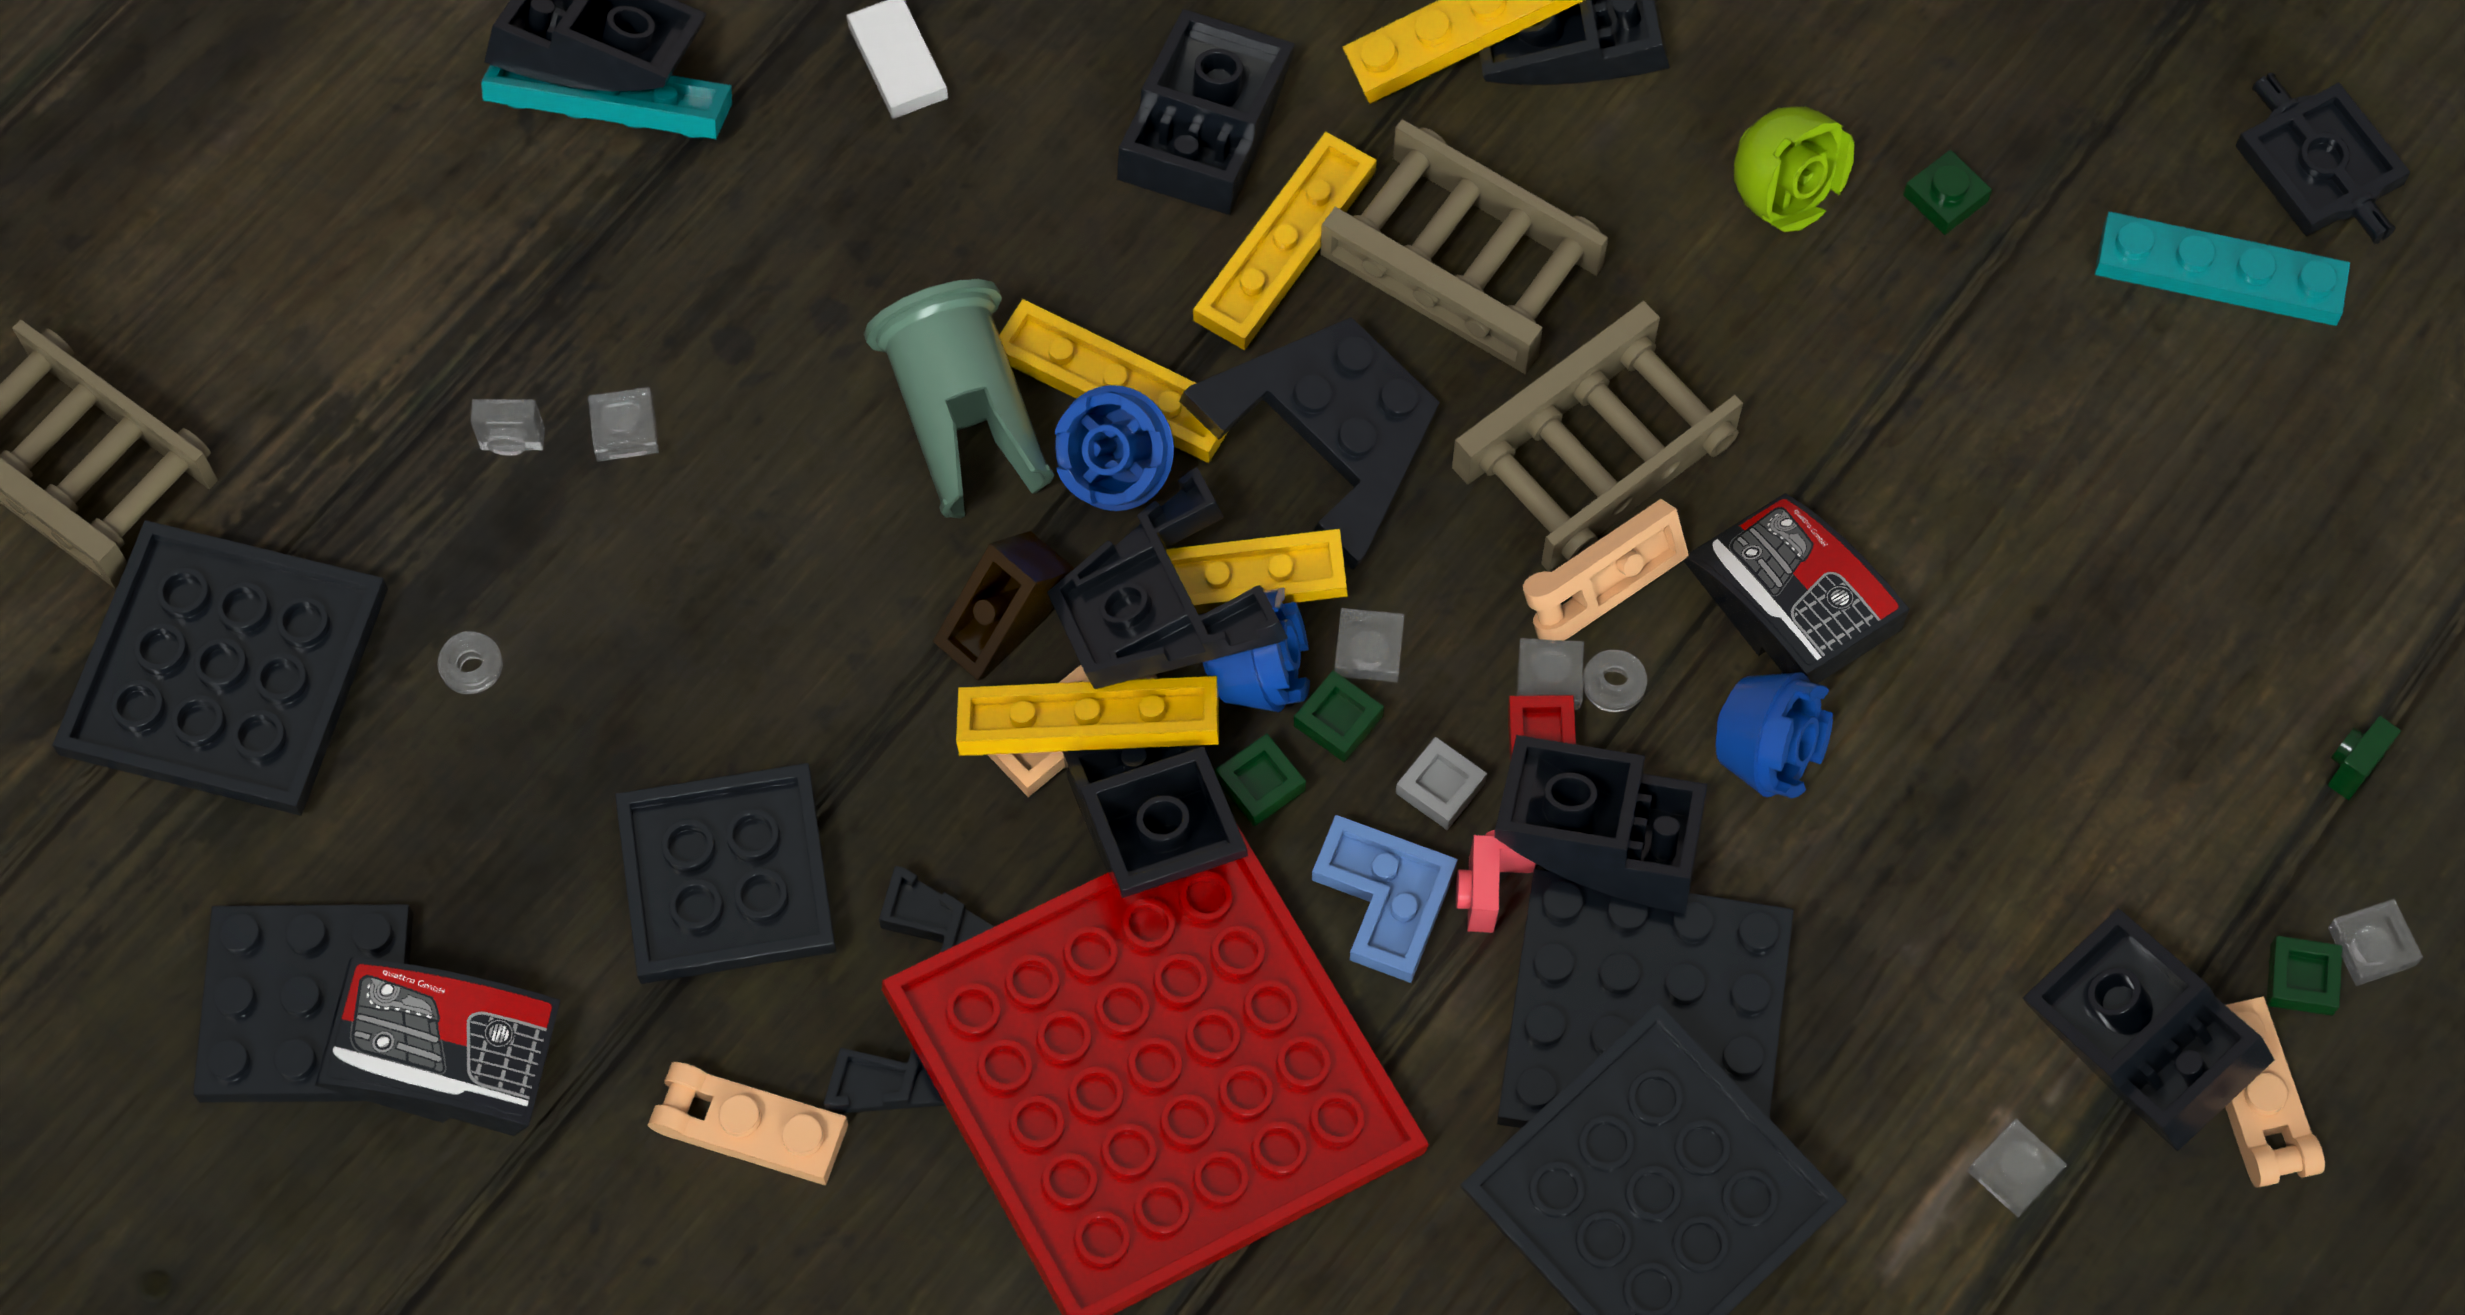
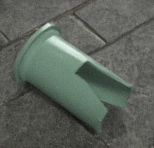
M981 279L956 280L928 287L906 296L881 310L867 323L864 332L865 340L873 350L885 352L888 355L941 502L940 511L946 518L961 519L965 516L957 430L968 428L987 420L994 441L1032 494H1036L1047 484H1050L1054 477L1053 470L1047 465L992 317V314L1000 305L1002 296L994 282Z

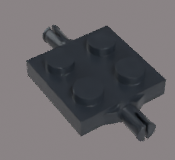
M2268 73L2267 77L2265 75L2253 85L2252 89L2259 95L2272 113L2266 121L2241 133L2236 143V148L2303 234L2307 237L2337 220L2355 217L2374 244L2380 243L2381 239L2385 240L2395 231L2396 227L2391 224L2375 202L2378 198L2405 184L2411 173L2339 82L2315 95L2292 98L2274 73Z

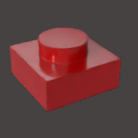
M1574 695L1509 696L1510 761L1516 735L1576 744Z

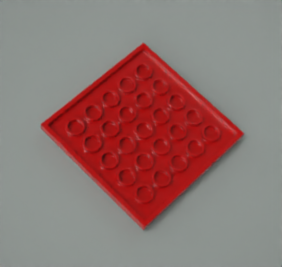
M1239 827L1238 829L1247 848V857L1124 898L1119 894L1109 873H1106L882 981L883 994L1062 1315H1113L1421 1156L1429 1146V1143Z

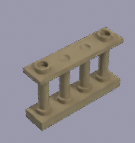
M1401 119L1395 127L1393 159L1400 163L1361 216H1351L1341 209L1334 207L1322 223L1321 255L1526 374L1539 356L1543 327L1535 322L1536 317L1575 264L1595 276L1599 274L1604 264L1608 237L1602 234L1588 219L1580 216H1570L1448 146L1436 132L1427 128L1419 129ZM1422 175L1450 191L1451 194L1412 245L1402 246L1382 234L1380 230ZM1474 205L1502 221V223L1464 275L1454 276L1433 264L1431 260L1470 207ZM1526 235L1554 251V253L1515 305L1506 306L1485 294L1483 289L1521 237Z
M1645 301L1631 309L1455 440L1452 469L1467 485L1484 473L1488 476L1496 474L1550 532L1545 538L1541 562L1548 572L1554 570L1565 560L1569 561L1597 542V536L1708 453L1711 457H1715L1721 454L1734 442L1739 434L1737 426L1743 402L1736 395H1733L1711 412L1654 353L1660 317ZM1625 368L1628 371L1637 370L1691 428L1665 447L1608 388L1610 379ZM1578 403L1582 406L1590 404L1639 455L1644 463L1617 482L1561 423L1563 414ZM1532 437L1536 441L1543 439L1598 497L1571 518L1514 458L1516 449Z
M20 319L12 329L28 357L0 384V421L48 372L73 390L11 453L4 450L0 454V503L113 588H116L127 565V561L120 551V548L125 544L122 537L184 472L210 490L218 481L206 459L211 452L192 432L185 428H182L178 433L174 432L72 357L74 355L72 348L55 332L45 329L40 334ZM93 405L118 422L57 486L49 484L43 490L30 480L33 477L30 471L31 468ZM139 438L164 456L103 520L95 518L89 524L76 514L79 510L76 503Z

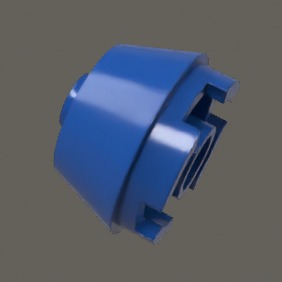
M1108 385L1087 391L1068 407L1055 429L1057 473L1071 493L1094 507L1109 511H1123L1138 507L1149 501L1159 492L1171 471L1174 456V440L1171 428L1160 408L1150 398L1132 388Z
M1262 587L1288 638L1280 643L1205 661L1203 666L1207 676H1217L1219 697L1223 702L1281 712L1285 704L1305 701L1309 694L1310 680L1307 677L1298 678L1301 652L1309 650L1308 641L1297 603L1283 604L1282 602L1285 600V588L1265 590Z
M1804 673L1756 675L1742 678L1732 689L1718 717L1716 755L1719 763L1763 797H1772L1775 794H1779L1789 798H1796L1803 794L1806 788L1804 782L1799 781V779L1802 777L1809 761L1818 764L1822 763L1830 740L1833 713L1821 710V699L1824 700L1829 689L1823 685L1810 682Z

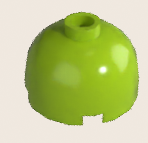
M1806 106L1777 108L1766 114L1742 135L1735 156L1734 182L1744 204L1755 215L1783 232L1802 230L1814 223L1826 212L1823 208L1815 206L1827 197L1830 190L1840 195L1847 183L1854 163V141L1852 136L1843 131L1841 128L1843 126L1838 122Z

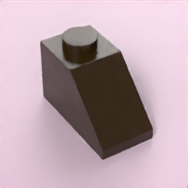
M1031 531L990 543L933 642L976 680L979 681L986 678L1048 617L1054 606L1047 591L1074 568Z

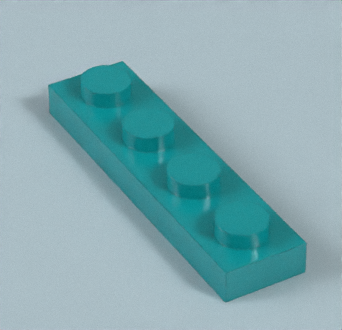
M490 64L481 81L483 101L506 104L517 109L530 108L561 113L572 118H591L621 123L632 128L645 127L681 133L684 136L693 138L706 137L716 139L732 106V85L672 75L663 88L640 91H599L546 83Z
M2108 212L2103 225L2094 275L2337 326L2343 314L2350 262Z

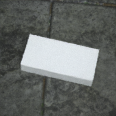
M886 0L847 15L848 27L893 119L948 99L947 87L904 0Z

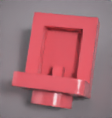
M1495 830L1487 832L1485 836L1474 835L1469 855V870L1458 869L1456 909H1468L1467 932H1494L1499 912L1500 872L1533 873L1536 863L1521 856L1494 838Z

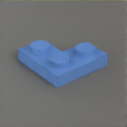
M1335 815L1313 868L1312 881L1370 902L1350 951V961L1411 983L1456 871L1458 859Z

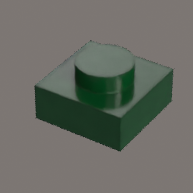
M1949 150L1908 181L1903 196L1936 228L1946 235L1989 201L1992 189L1953 151Z
M1333 670L1294 715V727L1345 763L1381 720L1384 706Z
M2382 716L2376 719L2365 734L2354 727L2331 757L2332 760L2341 766L2327 786L2349 801L2384 757L2401 730Z
M1265 734L1215 769V774L1221 787L1254 827L1306 791L1305 779L1268 734Z
M2276 936L2270 944L2267 1006L2333 1016L2340 1006L2343 945Z

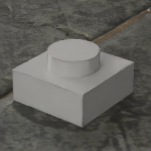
M1435 737L1396 785V794L1448 830L1486 784L1487 773Z

